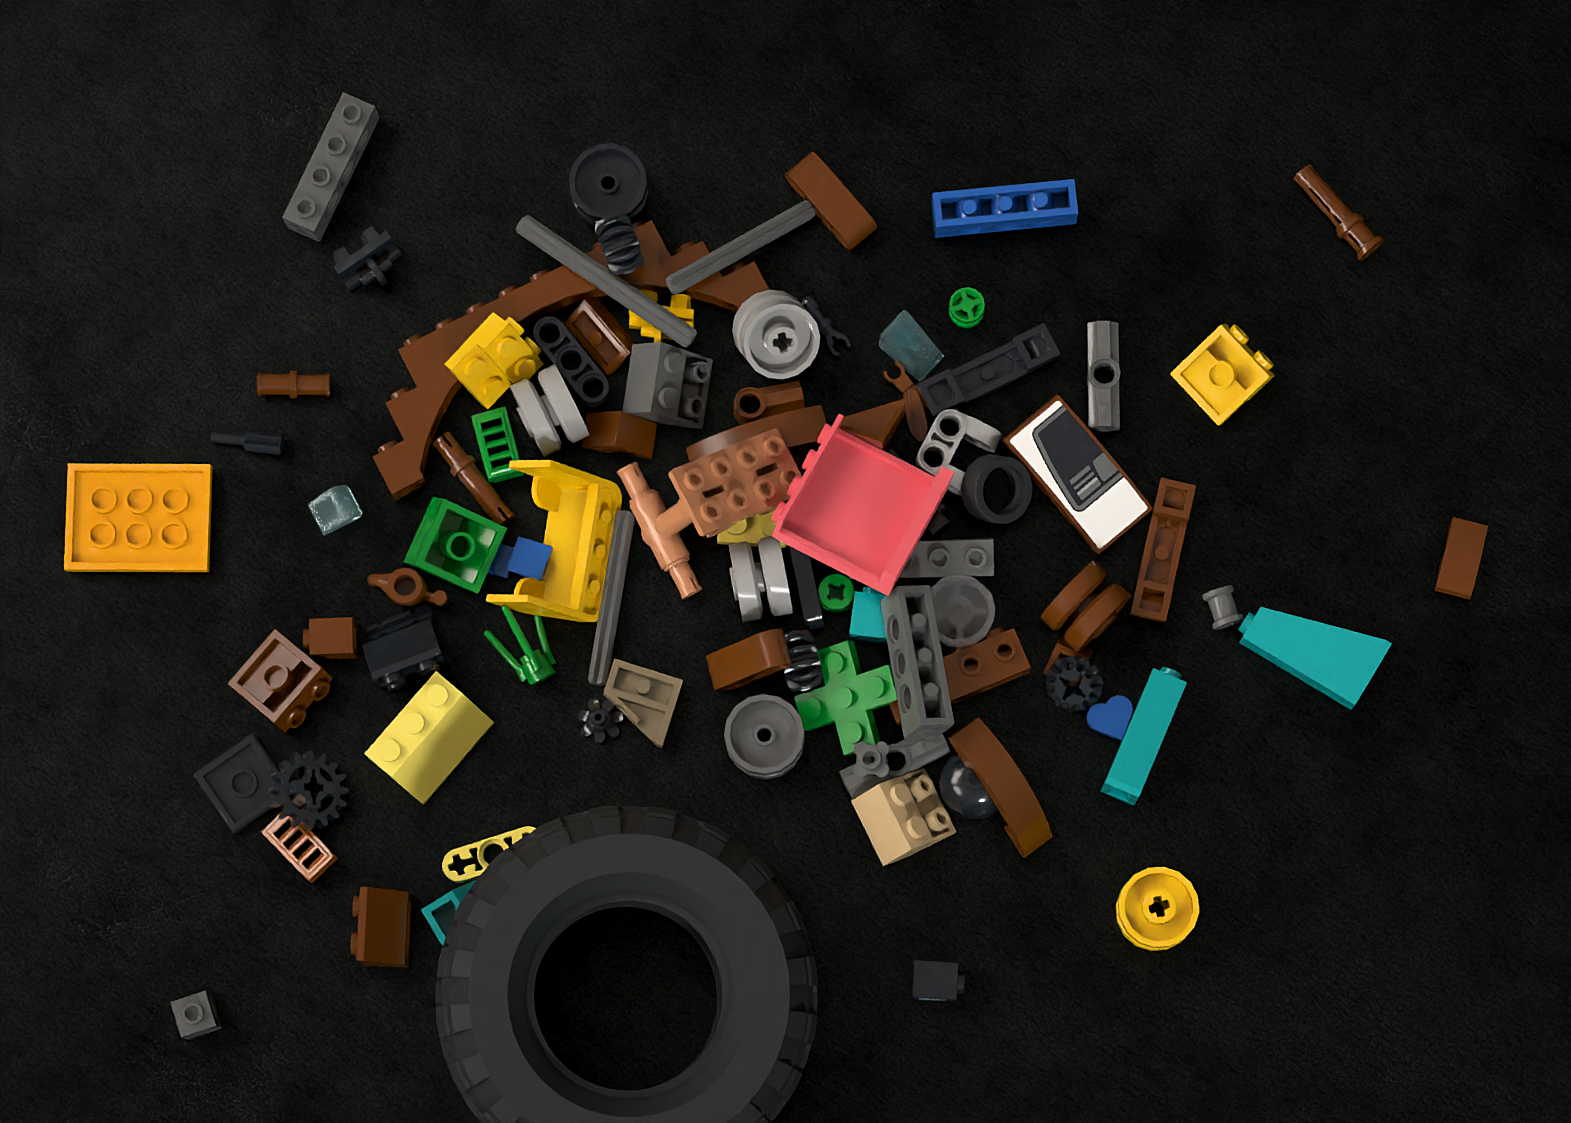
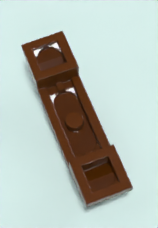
M821 405L797 409L723 431L687 447L686 451L689 462H692L774 428L778 429L788 450L794 448L801 450L819 444L817 439L827 421Z
M1165 478L1160 479L1130 615L1166 622L1196 485Z
M979 717L973 718L948 737L966 768H973L1008 824L1004 829L1022 857L1026 858L1053 837L1045 814L1025 777L1003 745Z

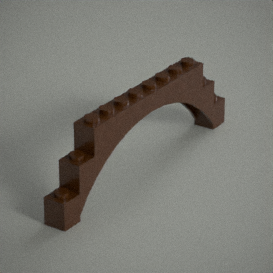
M652 220L645 224L643 221H638L632 224L643 254V266L634 269L635 271L625 275L623 273L617 276L637 290H649L660 294L675 295L665 283L666 278L709 254V251L703 241L697 244L692 241L675 250L676 255L671 257ZM597 242L593 245L594 250L586 253V255L609 270L600 244ZM753 261L748 265L745 262H741L732 266L726 271L727 275L724 277L718 271L678 294L689 295L692 299L712 303L737 313L742 303L756 293L769 290ZM562 264L561 267L551 272L548 269L537 272L530 277L531 282L519 288L514 285L504 289L498 294V299L488 304L479 302L471 306L466 311L467 315L457 320H454V318L443 320L435 326V331L425 336L417 334L404 341V347L398 349L417 387L412 390L409 387L402 388L390 396L391 400L385 403L404 441L400 443L396 440L388 442L378 449L379 453L373 456L394 499L398 500L427 485L423 475L430 446L444 413L454 395L462 386V383L445 366V363L493 312L503 320L511 317L524 328L538 318L571 304L593 297L609 295Z

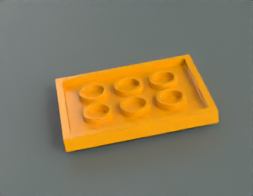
M68 464L64 570L67 572H209L212 465Z

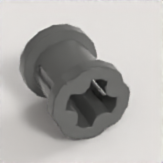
M1232 585L1220 587L1202 595L1203 601L1208 602L1215 621L1212 624L1214 630L1226 628L1244 620L1243 614L1238 613L1231 594L1234 591Z

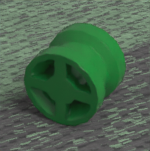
M970 287L955 291L949 303V316L952 322L962 328H972L978 325L984 315L985 302L983 296L976 289Z
M832 574L825 577L818 589L819 602L830 613L838 614L845 612L853 604V584L844 575Z

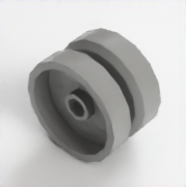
M766 290L756 293L742 303L734 316L732 333L736 347L755 371L768 378L786 379L796 376L811 365L818 353L820 334L816 321L797 298L784 291Z
M555 364L538 372V381L544 392V395L540 397L532 382L526 378L510 386L519 406L516 409L529 436L531 438L534 437L544 457L561 449V441L554 428L560 425L566 438L572 443L589 436L580 412Z
M772 536L760 538L758 543L760 562L755 563L751 546L746 541L729 544L732 567L729 568L735 601L739 600L743 623L762 618L763 608L760 596L767 595L770 612L775 617L793 613L780 541Z

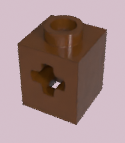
M352 617L309 619V629L303 630L304 650H310V656L314 660L357 658L356 621Z

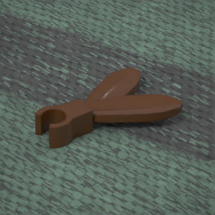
M895 361V366L900 368L901 375L897 379L890 378L887 371H883V375L886 381L893 383L903 394L909 430L916 440L922 442L928 430L923 407L929 408L917 385H913V382L905 374L903 365Z

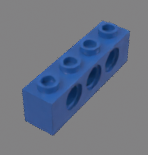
M1069 179L932 193L935 238L1076 224L1078 206L1075 180Z

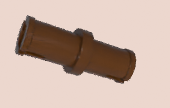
M290 370V374L258 373L257 394L258 396L290 395V398H298V395L330 396V373L298 374V370Z

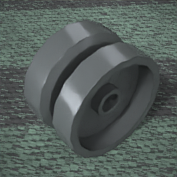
M761 694L748 697L734 707L726 720L724 737L728 755L735 766L750 777L765 780L780 777L795 767L803 753L805 736L801 717L790 703L778 696ZM765 730L767 735L771 734L770 740L767 742L760 741L758 734L760 731Z

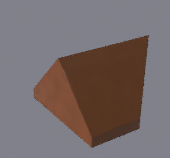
M904 399L843 417L839 428L885 451L905 414Z

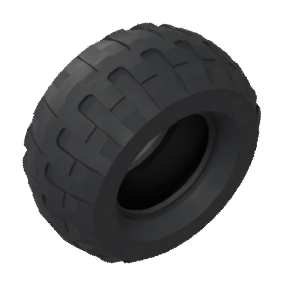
M602 806L564 818H558L536 828L500 853L474 882L456 910L440 954L435 991L436 1022L442 1051L453 1081L468 1107L481 1123H771L797 1088L814 1041L818 1003L817 968L805 931V925L794 902L788 897L769 867L759 857L731 838L729 834L707 822H701L664 808ZM615 907H636L662 914L677 922L695 938L712 967L717 989V1009L710 1036L702 1051L685 1070L658 1086L641 1090H615L601 1087L582 1079L565 1067L554 1055L538 1025L534 1004V987L537 971L545 953L554 940L567 927L596 911Z

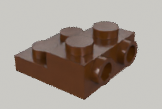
M274 629L228 684L286 733L290 727L297 728L303 723L306 717L305 710L314 700H322L328 694L330 689L329 682L333 678Z

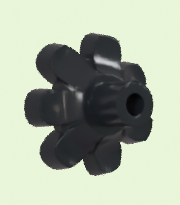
M591 699L588 702L590 710H581L578 714V720L585 723L581 728V735L584 738L594 735V741L598 745L606 743V735L613 739H618L622 732L616 724L623 723L625 715L621 711L614 712L615 706L608 699L602 705L598 699Z

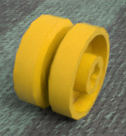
M1166 867L1147 868L1134 874L1120 891L1116 903L1117 923L1123 935L1135 946L1149 951L1167 950L1181 943L1195 927L1199 914L1198 895L1191 882L1180 872ZM1154 903L1160 904L1163 908V913L1159 917H1157L1156 912L1151 914L1149 908Z

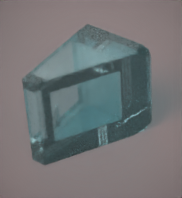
M346 485L334 486L308 504L323 535H327L362 516L359 506Z

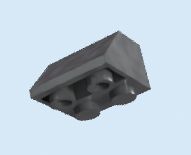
M663 342L633 344L622 412L658 424L703 429L713 359Z

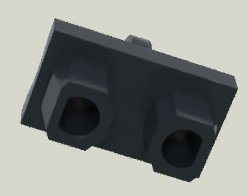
M371 226L362 233L360 239L365 246L353 253L349 246H343L333 253L332 256L336 263L334 268L349 291L361 283L365 286L375 278L381 286L388 282L383 273L393 266L392 262L402 256L387 231L382 233L375 226Z

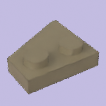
M614 658L603 695L656 746L662 748L683 680Z

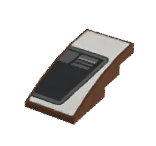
M1055 395L1003 439V442L1016 459L1024 464L1030 477L1043 494L1049 496L1069 524L1075 526L1091 549L1097 554L1105 550L1153 509L1113 457L1059 395Z

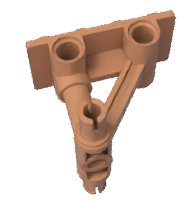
M777 428L672 469L668 475L680 498L668 510L658 491L650 489L639 468L638 462L629 464L617 471L632 499L629 501V507L641 528L643 540L651 547L661 569H664L665 572L669 571L682 599L694 595L703 588L688 563L690 553L679 532L693 522L699 535H706L709 538L758 513L760 516L775 510L781 501L784 503L789 501L791 496L787 495V491L796 475L802 477Z

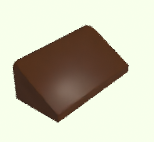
M597 297L584 300L563 322L565 327L607 376H610L631 358L632 345L636 344V342Z

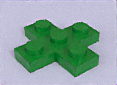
M847 640L818 650L825 686L794 696L804 731L814 730L835 723L844 755L855 754L853 749L858 742L876 745L880 742L872 710L898 702L891 665L862 673L854 641Z

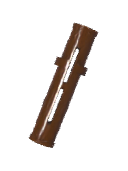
M451 431L444 433V438L440 436L432 445L451 467L450 473L453 477H459L493 522L504 526V522H510L515 517V513L510 510L475 465L476 459L472 454L468 455Z

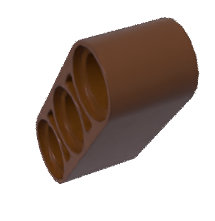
M814 152L809 153L784 174L794 190L803 200H807L812 204L816 215L849 251L878 228L869 213Z
M773 629L755 634L706 656L714 692L739 688L792 665L784 629Z

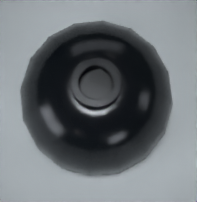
M957 752L950 756L942 767L939 778L941 799L948 809L961 818L966 819L988 818L999 811L973 768H966Z

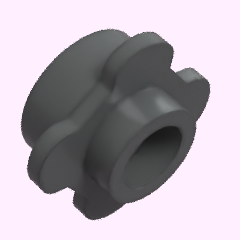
M880 741L876 745L858 742L854 746L853 751L857 755L853 771L856 776L864 778L866 775L883 778L889 773L887 754L890 748L885 742ZM871 756L875 758L873 763L868 762V758Z

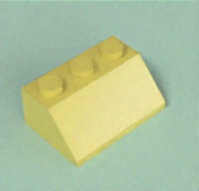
M435 671L364 754L424 805L491 728L494 722L463 693Z

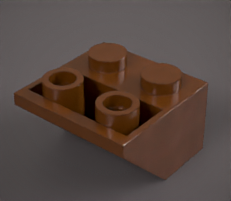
M360 887V896L354 895L353 917L358 920V932H352L351 954H355L356 961L364 966L408 967L412 894L407 891Z

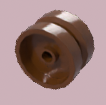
M1095 560L1088 564L1058 594L1040 617L1053 631L1063 628L1073 618L1075 621L1066 631L1064 641L1076 653L1105 631L1131 597V594L1119 583L1111 584L1101 594H1097L1106 582L1108 572Z

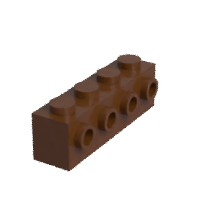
M1004 627L991 630L984 634L986 640L972 645L970 640L962 642L951 648L952 654L943 657L951 705L1030 672L1031 666L1014 628L1005 631ZM898 702L887 705L896 727L902 726Z

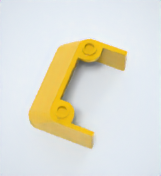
M552 460L510 461L509 468L534 476L531 490L533 501L539 508L549 511L543 544L551 546L553 551L543 580L523 578L517 583L514 595L487 594L486 602L499 606L505 604L508 605L509 609L525 614L578 622L597 621L615 514L618 510H621L622 495L619 487L612 481Z

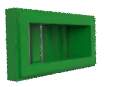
M506 407L471 416L489 483L494 484L524 475L523 472L509 468V464L495 468L492 466V462L512 457V461L520 460ZM501 418L502 425L482 430V423ZM505 431L506 437L486 443L485 437ZM508 444L509 450L489 455V449Z

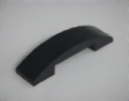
M1045 323L1012 338L1011 342L951 371L947 369L918 383L917 387L934 417L944 410L961 407L1026 376L1059 357L1060 352Z

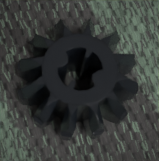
M625 213L611 214L596 222L595 232L607 266L613 275L617 276L623 273L625 275L643 266L644 259L631 221Z
M808 629L788 632V634H785L792 665L782 669L787 688L792 692L800 690L803 692L820 686L823 680L822 668L812 633Z

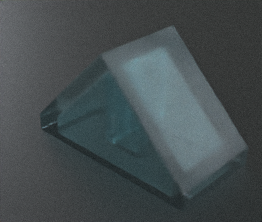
M903 310L880 335L879 347L895 361L901 363L904 369L920 382L944 357L906 310Z

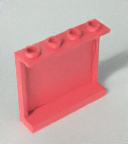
M838 414L832 426L826 423L817 439V443L821 444L818 451L813 449L809 451L802 465V469L806 470L802 477L796 475L787 491V495L791 496L787 504L781 501L777 506L771 521L776 523L772 537L889 596L943 499L954 472L941 466L936 477L840 429L839 427L844 416Z

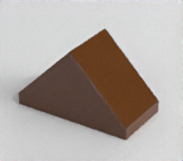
M622 411L587 413L585 425L589 436L583 438L582 449L652 459L657 423Z

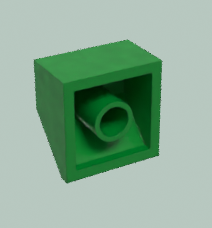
M432 497L404 562L478 594L507 528L446 499Z

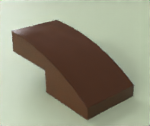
M1456 517L1452 518L1444 554L1439 566L1435 591L1470 600L1488 526Z

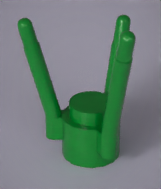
M504 604L502 611L525 653V656L520 659L523 665L513 657L489 630H486L484 635L517 672L521 682L527 680L530 686L539 684L556 673L553 665L557 664L550 650L542 618L539 615H534L543 655L539 649L535 651L531 649L508 605Z

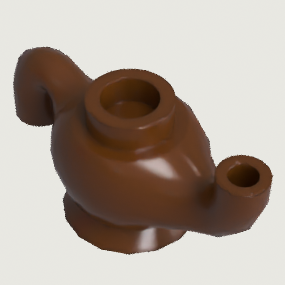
M400 568L387 574L373 573L367 578L370 586L380 587L393 602L402 606L413 607L426 601L437 606L447 603V595L444 591H430L423 577L411 568Z

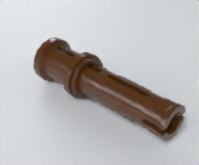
M1311 164L1296 174L1293 180L1303 188L1337 227L1335 230L1337 236L1340 239L1345 238L1354 248L1359 261L1367 258L1383 243L1384 239L1381 236L1376 237L1363 222L1364 217L1361 213H1353L1319 176Z

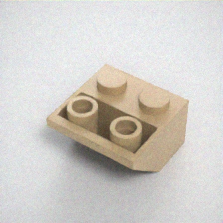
M925 768L880 783L851 801L883 866L906 858L956 833L950 816L945 810Z

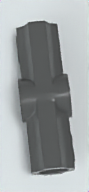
M1111 321L1087 323L1088 374L1086 381L1088 386V429L1096 432L1119 430V378L1121 372L1119 367L1118 323ZM1100 369L1108 370L1112 374L1113 380L1106 384L1100 383L1094 378V373Z
M943 734L937 738L905 739L897 744L888 745L890 751L887 756L893 753L899 754L904 758L905 765L899 771L889 770V773L883 778L870 775L859 778L853 771L856 764L839 771L852 800L880 783L908 774L951 753ZM873 756L868 758L869 763H873L875 761V758Z

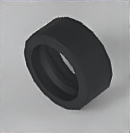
M988 454L977 458L968 466L962 478L961 495L963 504L968 512L978 520L1007 524L1017 520L1026 511L1031 501L1033 486L1030 474L1024 464L1012 457ZM995 468H1002L1006 471L1011 485L1009 497L999 510L989 509L983 497L984 482L988 474Z

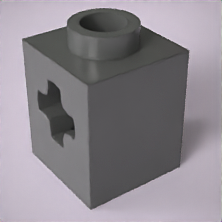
M202 991L170 1002L182 1038L189 1040L223 1028L213 995L210 992Z

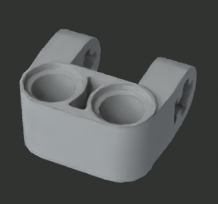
M944 410L936 417L916 455L915 465L936 477L941 466L953 471L954 475L947 490L962 497L961 486L965 472L949 465L961 439L963 438L984 450L995 452L1003 435L995 428L957 410ZM943 420L953 421L958 427V433L954 436L945 435L940 429V422ZM927 451L937 452L942 459V464L938 467L928 466L924 461V453Z

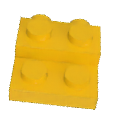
M493 312L450 357L445 366L481 405L489 409L511 384H515L525 378L529 380L544 363L538 357L542 350L528 337L524 340L520 337L524 332L523 328L511 317L503 320Z
M1221 324L1170 373L1218 426L1222 425L1247 400H1250L1275 376L1269 370L1274 366L1270 359L1260 350L1254 354L1245 344L1249 340L1248 336L1235 324L1231 328L1227 324Z

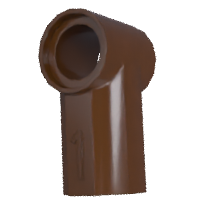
M795 381L759 389L754 387L741 389L734 399L733 415L736 421L743 425L769 416L805 408L800 382ZM746 400H752L758 404L759 410L748 414L741 409L740 404Z

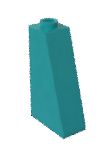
M1260 607L1256 615L1249 612L1238 631L1244 634L1239 642L1240 644L1350 710L1356 705L1392 644L1384 639Z
M1161 667L1160 671L1153 668L1101 792L1133 806L1135 805L1187 682L1180 680L1182 675L1177 671L1167 667Z

